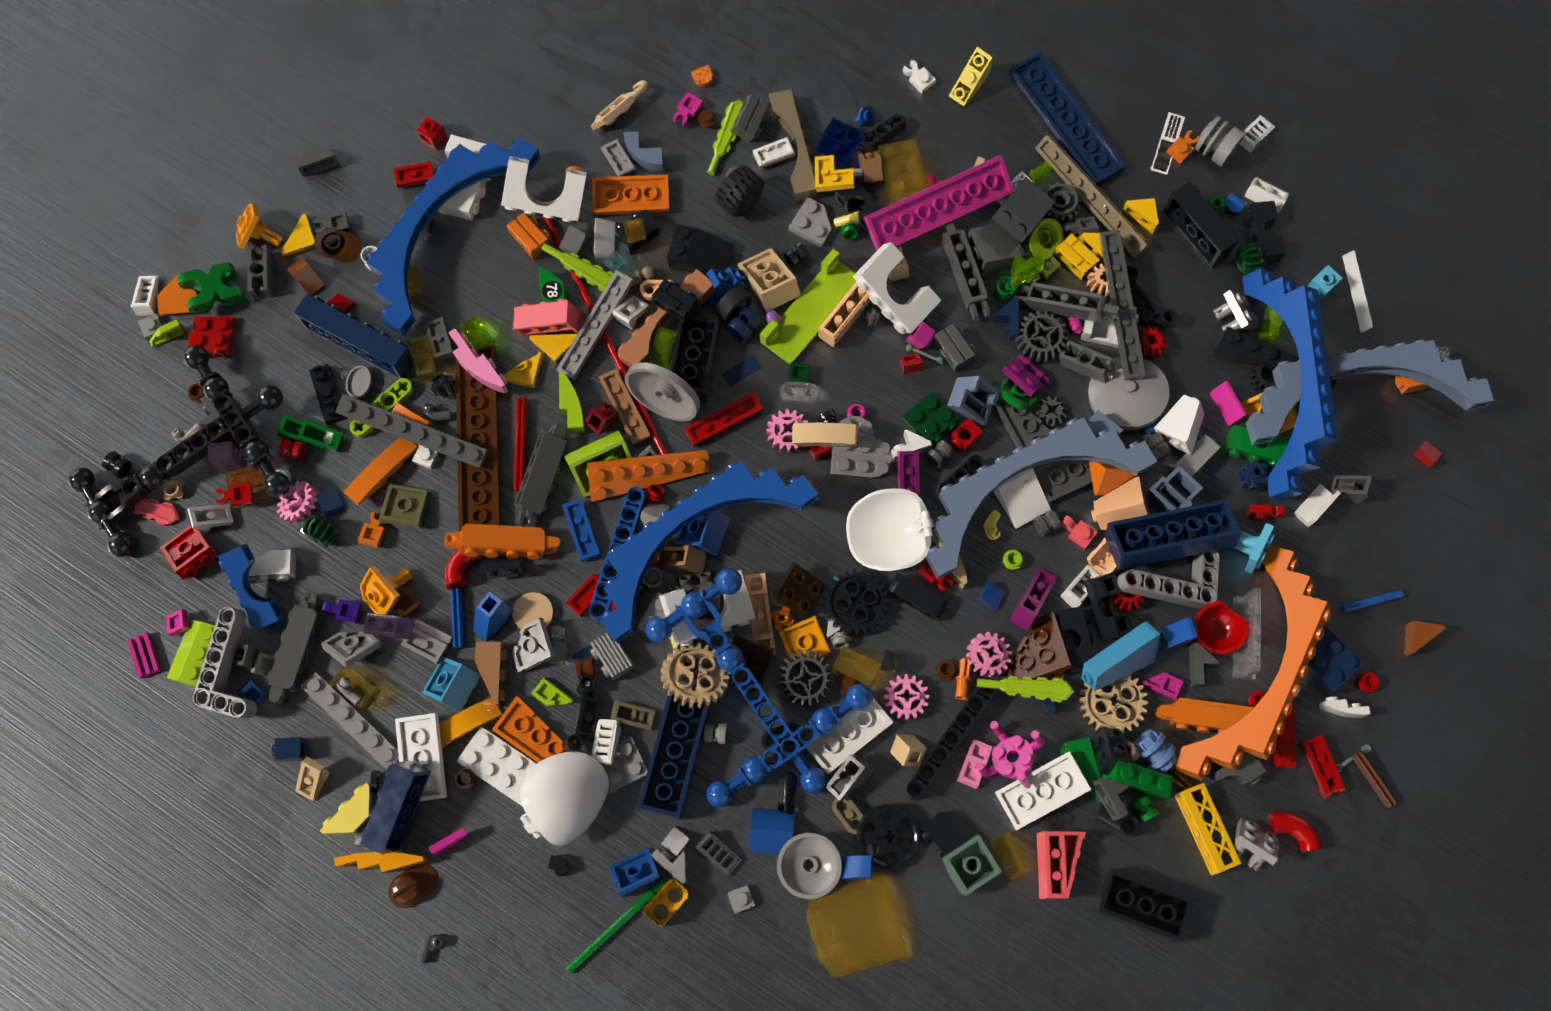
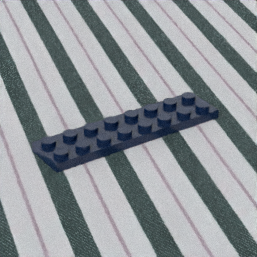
M1041 51L1009 69L1011 77L1072 159L1096 185L1125 169L1126 164Z

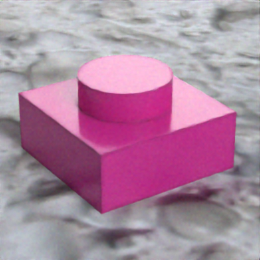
M180 609L166 616L167 635L174 637L189 630L187 610Z

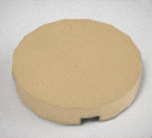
M535 592L524 594L518 598L512 612L513 620L519 629L537 618H543L547 627L551 624L554 615L553 606L549 599Z

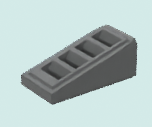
M710 831L695 847L727 876L742 861ZM712 839L714 843L705 851L703 848ZM719 845L721 848L712 857L710 854ZM726 851L727 855L719 863L717 859ZM730 857H733L734 860L731 862V864L727 868H724L723 865L728 861Z

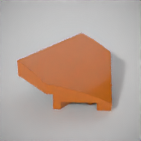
M177 275L157 295L159 315L191 313L187 303L191 297L198 295V290L182 289L177 282V277L179 276Z

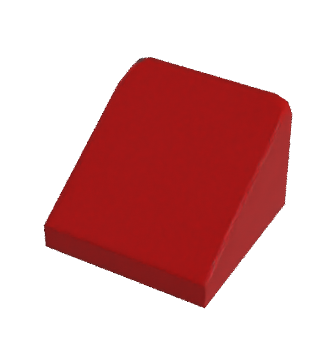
M338 293L326 304L337 306L341 309L342 313L347 315L355 302Z
M1425 440L1413 456L1430 468L1438 460L1442 452Z
M813 446L809 448V452L814 461H818L832 454L833 447Z

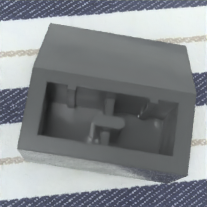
M703 571L699 574H685L675 577L676 590L684 589L685 595L691 592L699 593L700 588L706 590L716 583L715 571ZM718 596L711 602L717 609V611L721 613L720 599ZM708 607L703 616L712 614Z

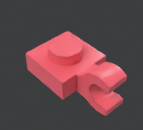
M1067 515L1061 522V526L1071 532L1068 538L1083 549L1088 546L1097 531L1082 520L1076 524Z

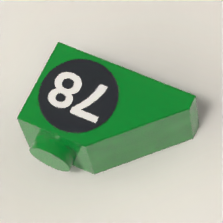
M538 267L541 302H557L559 299L570 300L569 289H565L564 283L544 267Z

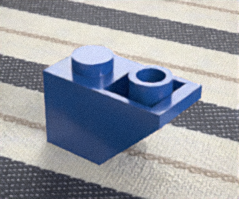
M489 591L476 607L473 631L486 642H489L514 610Z
M1191 617L1165 626L1158 631L1164 651L1188 645L1198 637L1197 625L1195 622H1192Z

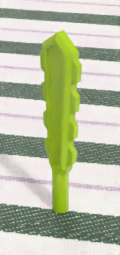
M742 100L731 102L726 108V117L721 122L722 129L718 130V140L714 141L713 144L714 157L707 171L709 175L715 174L721 158L726 153H729L731 149L730 143H733L736 139V135L730 130L743 105Z
M544 243L541 248L543 251L558 258L564 264L565 269L568 271L573 270L579 278L584 277L590 285L598 286L601 292L604 291L614 274L610 271H603V268L598 265H591L590 261L586 259H579L578 255L574 253H562L547 243Z
M1009 676L1007 679L1000 681L977 679V687L1000 689L1010 696H1015L1016 694H1020L1024 698L1035 696L1037 700L1049 698L1052 702L1061 703L1074 693L1070 684L1062 678H1053L1051 681L1038 677L1036 680H1032L1031 677L1017 679L1016 676Z

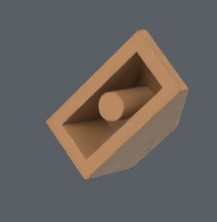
M863 149L856 150L859 168H862L864 183L876 184L878 181L883 180L882 162L878 151L865 152Z
M690 545L662 548L659 567L688 573L703 572L707 552Z

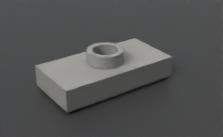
M618 139L601 147V151L617 177L628 176L636 172L635 166Z

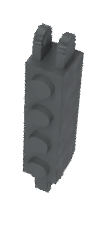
M952 221L943 225L945 233H942V244L967 311H970L973 320L979 319L976 309L978 307H981L984 316L988 317L990 316V310L987 304V292L963 229H955Z
M1032 283L1031 286L1019 285L1017 291L1027 294V297L1015 296L1018 297L1020 305L1028 306L1030 310H1039L1040 312L1047 310L1051 314L1055 313L1056 315L1104 323L1108 318L1119 319L1121 315L1120 307L1112 305V302H1109L1101 294L1046 284Z
M563 423L554 424L551 426L548 434L537 439L514 503L516 510H519L517 521L519 526L531 527L536 516L541 515V513L543 514L546 510L547 502L545 501L554 488L552 482L554 476L556 477L560 471V459L565 456L567 447H565L567 441L563 439L566 433V426Z
M305 593L299 605H294L293 610H290L288 614L287 628L281 634L282 642L280 648L275 652L273 669H270L267 676V684L271 686L268 698L269 701L277 706L285 702L288 692L299 690L322 621V617L316 612L319 599L317 595Z

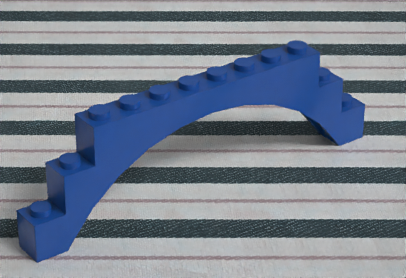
M519 137L516 142L510 145L509 151H506L490 140L481 147L478 155L461 144H458L456 148L451 150L448 159L438 167L437 173L427 181L423 191L416 195L412 205L405 209L401 219L394 223L391 232L381 240L380 246L369 255L366 262L371 271L382 277V279L376 282L374 291L378 298L389 304L383 310L381 316L385 325L405 336L416 322L409 300L408 272L411 255L417 239L429 219L445 202L463 189L482 180L506 174L510 156L529 160L527 172H530L541 158L538 148Z
M1259 268L1242 277L1244 294L1263 301L1279 314L1288 326L1296 343L1301 364L1302 390L1294 430L1282 457L1267 477L1269 497L1283 501L1302 494L1300 474L1320 468L1318 448L1338 441V428L1335 421V408L1332 400V387L1329 378L1330 370L1327 363V350L1324 342L1325 334L1322 327V313L1320 311L1318 291L1305 285L1297 288L1294 280L1283 276L1276 279L1274 272Z
M741 460L738 463L733 462L726 468L727 470L724 473L713 476L710 479V483L696 488L693 491V495L689 498L685 497L678 501L675 508L664 511L654 523L653 521L647 523L640 533L630 535L626 539V543L612 548L606 557L620 576L610 579L606 583L607 586L603 589L617 608L607 611L603 615L604 618L600 621L613 640L618 644L634 632L636 603L643 579L658 553L680 530L707 513L732 505L771 503L803 511L819 499L818 493L804 475L796 476L786 486L773 468L762 470L757 475L758 478L755 479Z

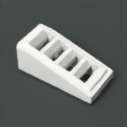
M1260 115L1244 130L1246 135L1240 145L1251 153L1275 126ZM1259 122H1260L1261 124H1263L1265 127H1267L1268 129L1266 130L1263 126H1261V125L1259 124Z
M139 276L131 308L137 316H152L155 314L159 286L158 276Z
M1089 565L1080 572L1060 595L1061 599L1072 608L1079 607L1088 596L1086 587L1079 581L1081 580L1084 583L1085 580H1088L1084 574L1090 578L1100 576ZM1074 586H1075L1077 589H1079V590L1083 593V595H1082L1078 590H1076V589L1074 588Z
M599 719L592 757L600 764L612 765L622 730L617 720ZM599 753H608V755H599Z

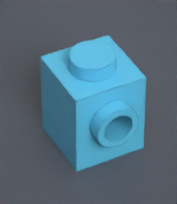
M1327 265L1309 283L1308 287L1316 289L1319 299L1322 300L1338 285L1342 277Z

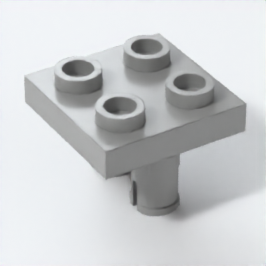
M1230 290L1224 294L1227 303L1213 310L1214 314L1217 313L1215 316L1219 321L1231 313H1234L1236 317L1234 321L1222 326L1223 331L1227 326L1237 331L1244 329L1255 332L1260 329L1257 324L1259 319L1254 312L1250 311L1248 307L1250 302L1245 295L1243 296Z
M1241 817L1237 823L1233 846L1239 859L1245 849L1254 853L1247 861V864L1251 868L1255 865L1253 869L1258 871L1264 861L1271 865L1276 863L1279 855L1280 840L1272 832H1266L1259 828L1254 821Z

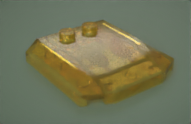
M883 871L872 874V879H853V881L838 883L828 894L820 898L809 899L806 917L818 960L834 978L907 957L904 940Z

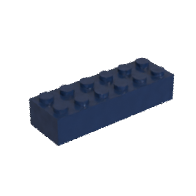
M306 294L294 312L295 316L307 330L399 379L405 378L416 362L406 343L401 340L394 341L386 332L381 331L379 333L369 323L359 322L354 315L342 313L340 308L333 304L330 306L325 304V301L316 295L312 297Z
M1221 500L1109 522L1105 539L1117 569L1121 570L1236 547L1241 530L1227 500Z
M673 694L667 696L638 808L642 811L681 820L711 702L709 706L702 702L701 708L698 707L697 703H694L693 707L690 708L689 702H686L684 706L681 705V699L675 702V695Z

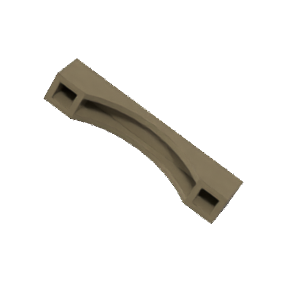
M791 89L770 93L769 105L773 120L789 133L797 150V162L790 180L794 201H804L807 197L811 199L817 198L813 174L815 173L814 162H810L809 159L811 156L810 147L804 141L807 140L805 129H801L800 126L802 117L801 113H797L796 107H798L797 98L792 95Z

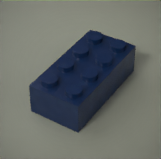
M411 761L393 762L387 768L385 782L377 793V802L370 810L369 822L362 830L360 845L380 854L400 851L431 770Z

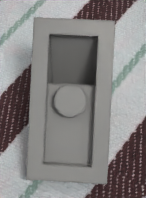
M656 849L651 854L683 886L687 883L685 851L673 863L670 862L672 857L664 849L661 852Z

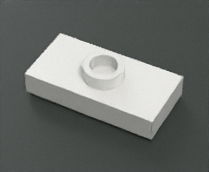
M788 137L753 150V155L759 168L762 169L795 156V152Z

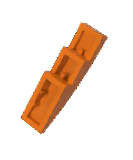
M399 437L344 490V494L356 505H360L388 483V478L403 467V462L416 452L418 446L411 441Z

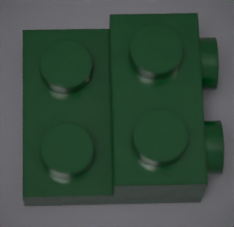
M930 392L902 416V420L917 435L936 445L944 438L943 434L947 431L952 432L958 426L959 416L946 403L943 404Z

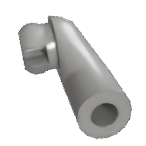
M196 423L189 431L176 428L172 431V436L176 441L182 442L202 427Z

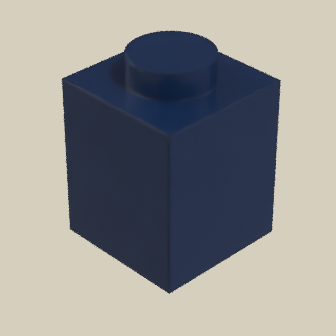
M301 737L275 738V744L272 745L271 750L274 760L279 762L303 761L306 758V739Z

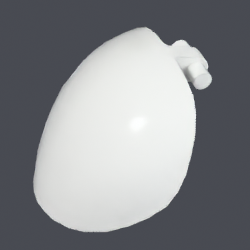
M892 488L875 491L860 499L849 511L846 523L849 548L853 557L863 566L883 571L905 569L920 563L928 554V550H930L931 536H933L932 527H934L933 520L930 519L929 511H927L922 499L909 490Z
M564 752L538 762L527 774L521 787V803L526 813L520 819L524 823L523 827L526 831L532 833L535 838L543 835L550 843L556 846L568 845L581 836L594 822L608 793L609 780L603 766L593 757L581 752Z

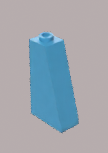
M1147 621L1143 622L1085 662L1081 678L1085 684L1096 691L1153 664L1160 634Z

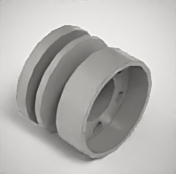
M1218 115L1205 127L1199 136L1195 150L1200 152L1206 146L1202 155L1206 156L1211 151H1214L1211 161L1223 167L1235 152L1246 133L1236 126L1227 132L1226 129L1229 122L1226 120L1220 127L1219 125L1223 118Z

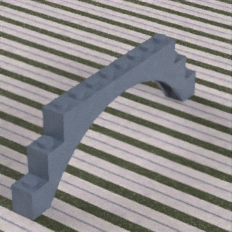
M1421 339L1411 344L1402 342L1392 347L1383 345L1373 350L1363 348L1354 353L1340 352L1335 356L1327 354L1330 381L1354 374L1380 373L1401 376L1421 382L1445 394L1466 411L1486 408L1494 401L1487 378L1478 379V377L1467 380L1461 359L1452 360L1447 358L1440 361L1434 340L1426 341ZM1300 359L1297 362L1291 363L1290 361L1280 362L1272 373L1276 386L1266 388L1259 397L1263 412L1253 413L1246 422L1251 445L1272 442L1278 436L1289 411L1301 399Z
M1084 417L1079 420L1074 418L1066 423V427L1062 429L1057 427L1048 433L1049 436L1043 439L1042 437L1034 439L1030 442V446L1026 448L1021 446L1015 449L1009 457L1001 456L995 460V464L989 467L988 465L980 467L976 474L972 476L967 474L961 477L959 483L953 486L952 484L944 486L940 489L941 492L938 497L948 516L946 517L944 514L934 520L935 523H933L934 527H932L942 547L937 545L928 550L929 554L926 555V560L937 580L956 571L961 541L969 521L982 502L1007 480L1018 473L1038 465L1062 460H1086L1108 464L1137 476L1154 467L1157 463L1146 441L1141 443L1135 441L1128 445L1126 449L1115 429L1109 432L1106 429L1098 433L1096 438Z

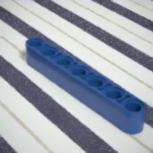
M632 487L628 490L607 555L615 546H621L626 543V539L619 538L620 533L628 532L630 535L636 533L641 512L646 502L645 493L642 488ZM634 495H640L642 497L641 500L637 502L632 501L631 498ZM629 513L636 515L633 520H627L625 516ZM607 557L589 609L592 619L597 623H601L600 620L604 617L603 615L596 616L594 611L597 608L605 609V614L609 611L612 602L609 596L603 597L600 595V591L607 586L606 583L614 578L606 575L609 570H615Z

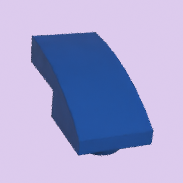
M728 267L725 271L711 268L707 272L715 289L731 290L737 286H742L743 288L749 286L746 275L741 269Z
M872 856L841 857L842 870L838 881L872 879Z

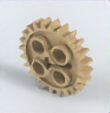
M698 643L696 648L692 644H689L688 648L681 645L680 651L674 648L673 654L668 653L667 660L663 661L664 667L661 669V674H663L661 681L665 682L663 689H669L668 696L674 694V701L676 702L681 699L682 706L689 702L690 708L693 707L694 703H697L698 707L701 708L702 702L709 706L710 699L716 703L718 696L722 697L723 690L726 691L730 678L727 676L728 671L722 670L719 667L717 656H715L716 650L708 651V645L702 649L700 643ZM695 659L699 661L696 675L697 680L695 691H692ZM682 663H688L690 666H684ZM703 666H709L711 669H705ZM680 681H684V682H686V683H688V684H687V685H683V684H681V683H679V682H680ZM701 684L707 685L708 688L702 687Z
M1132 674L1109 684L1110 693L1103 692L1101 688L1094 691L1084 682L1083 686L1087 690L1081 689L1080 694L1085 697L1079 698L1078 702L1084 703L1080 707V711H1086L1083 719H1091L1088 725L1095 723V731L1105 726L1118 729L1123 734L1124 729L1130 733L1132 731L1131 726L1137 728L1139 726L1137 721L1142 722L1144 720L1140 714L1147 713V710L1143 707L1148 705V702L1143 700L1147 693L1140 692L1144 685H1136L1139 680L1138 678L1132 681L1130 679ZM1121 692H1129L1131 699H1124ZM1111 698H1114V699H1115V703H1116L1115 706L1111 705V704H1112V701H1110ZM1095 705H1103L1105 707V712H1098L1095 708ZM1116 711H1123L1126 719H1119L1116 716Z

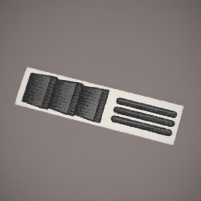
M1168 113L1151 167L1152 171L1168 174L1172 157L1166 151L1179 138L1185 117Z

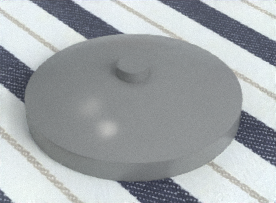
M1120 357L1113 358L1115 368L1112 372L1107 368L1099 366L1098 368L1101 370L1106 369L1108 380L1106 383L1092 378L1090 380L1088 400L1094 413L1099 410L1123 430L1129 431L1148 427L1162 416L1169 400V385L1164 373L1155 364L1143 358L1146 377L1144 379L1124 381Z
M636 363L629 368L625 375V384L632 396L657 415L674 421H689L696 416L700 409V400L692 387L681 377L666 368L651 363Z

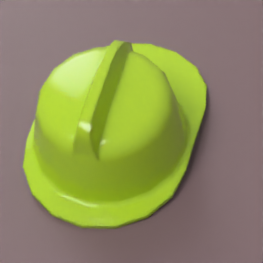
M1051 218L1043 219L1033 229L1029 238V246L1036 258L1040 260L1049 259L1061 243L1063 231L1059 222Z

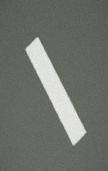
M1355 250L1342 257L1360 332L1363 333L1373 328Z

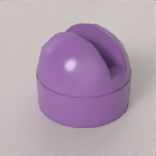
M769 310L764 315L765 323L768 325L771 320L778 323L781 320V316L778 312Z

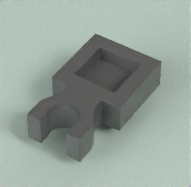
M346 211L326 215L327 220H313L316 227L322 226L321 229L315 230L316 234L327 228H335L345 232L350 231Z

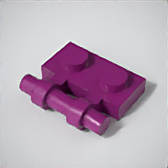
M1021 353L1016 359L1006 364L1001 371L1031 397L1051 379L1045 375L1046 372L1043 369L1037 368L1032 363V359L1026 358Z

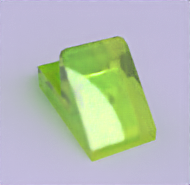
M1015 253L1011 269V286L1015 288L1042 272L1046 258L1039 254L1026 261L1018 253Z
M480 315L473 316L457 324L460 331L464 333L476 351L494 343L491 335L484 328Z

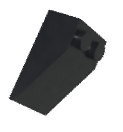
M677 224L667 255L669 269L693 273L697 269L703 275H707L711 268L725 271L730 265L735 244L696 227Z

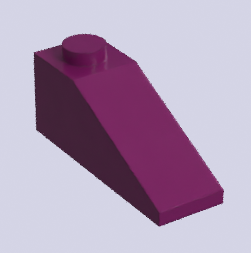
M1039 567L1009 621L1028 631L1057 577Z

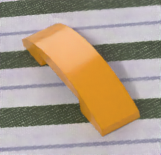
M492 697L453 715L439 724L442 749L446 748L447 744L479 726H485L502 716L499 707L494 703Z

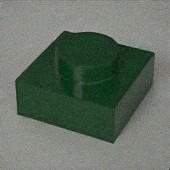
M790 362L788 383L807 385L810 364Z

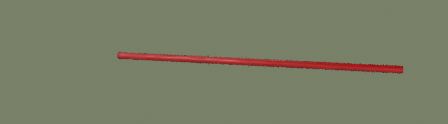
M541 214L557 248H559L562 239L552 219L546 218ZM571 270L569 272L589 313H591L595 305L582 279ZM605 329L601 337L625 383V375L628 371L624 363L619 359L618 351L607 329ZM630 393L660 455L669 454L646 407L639 403Z

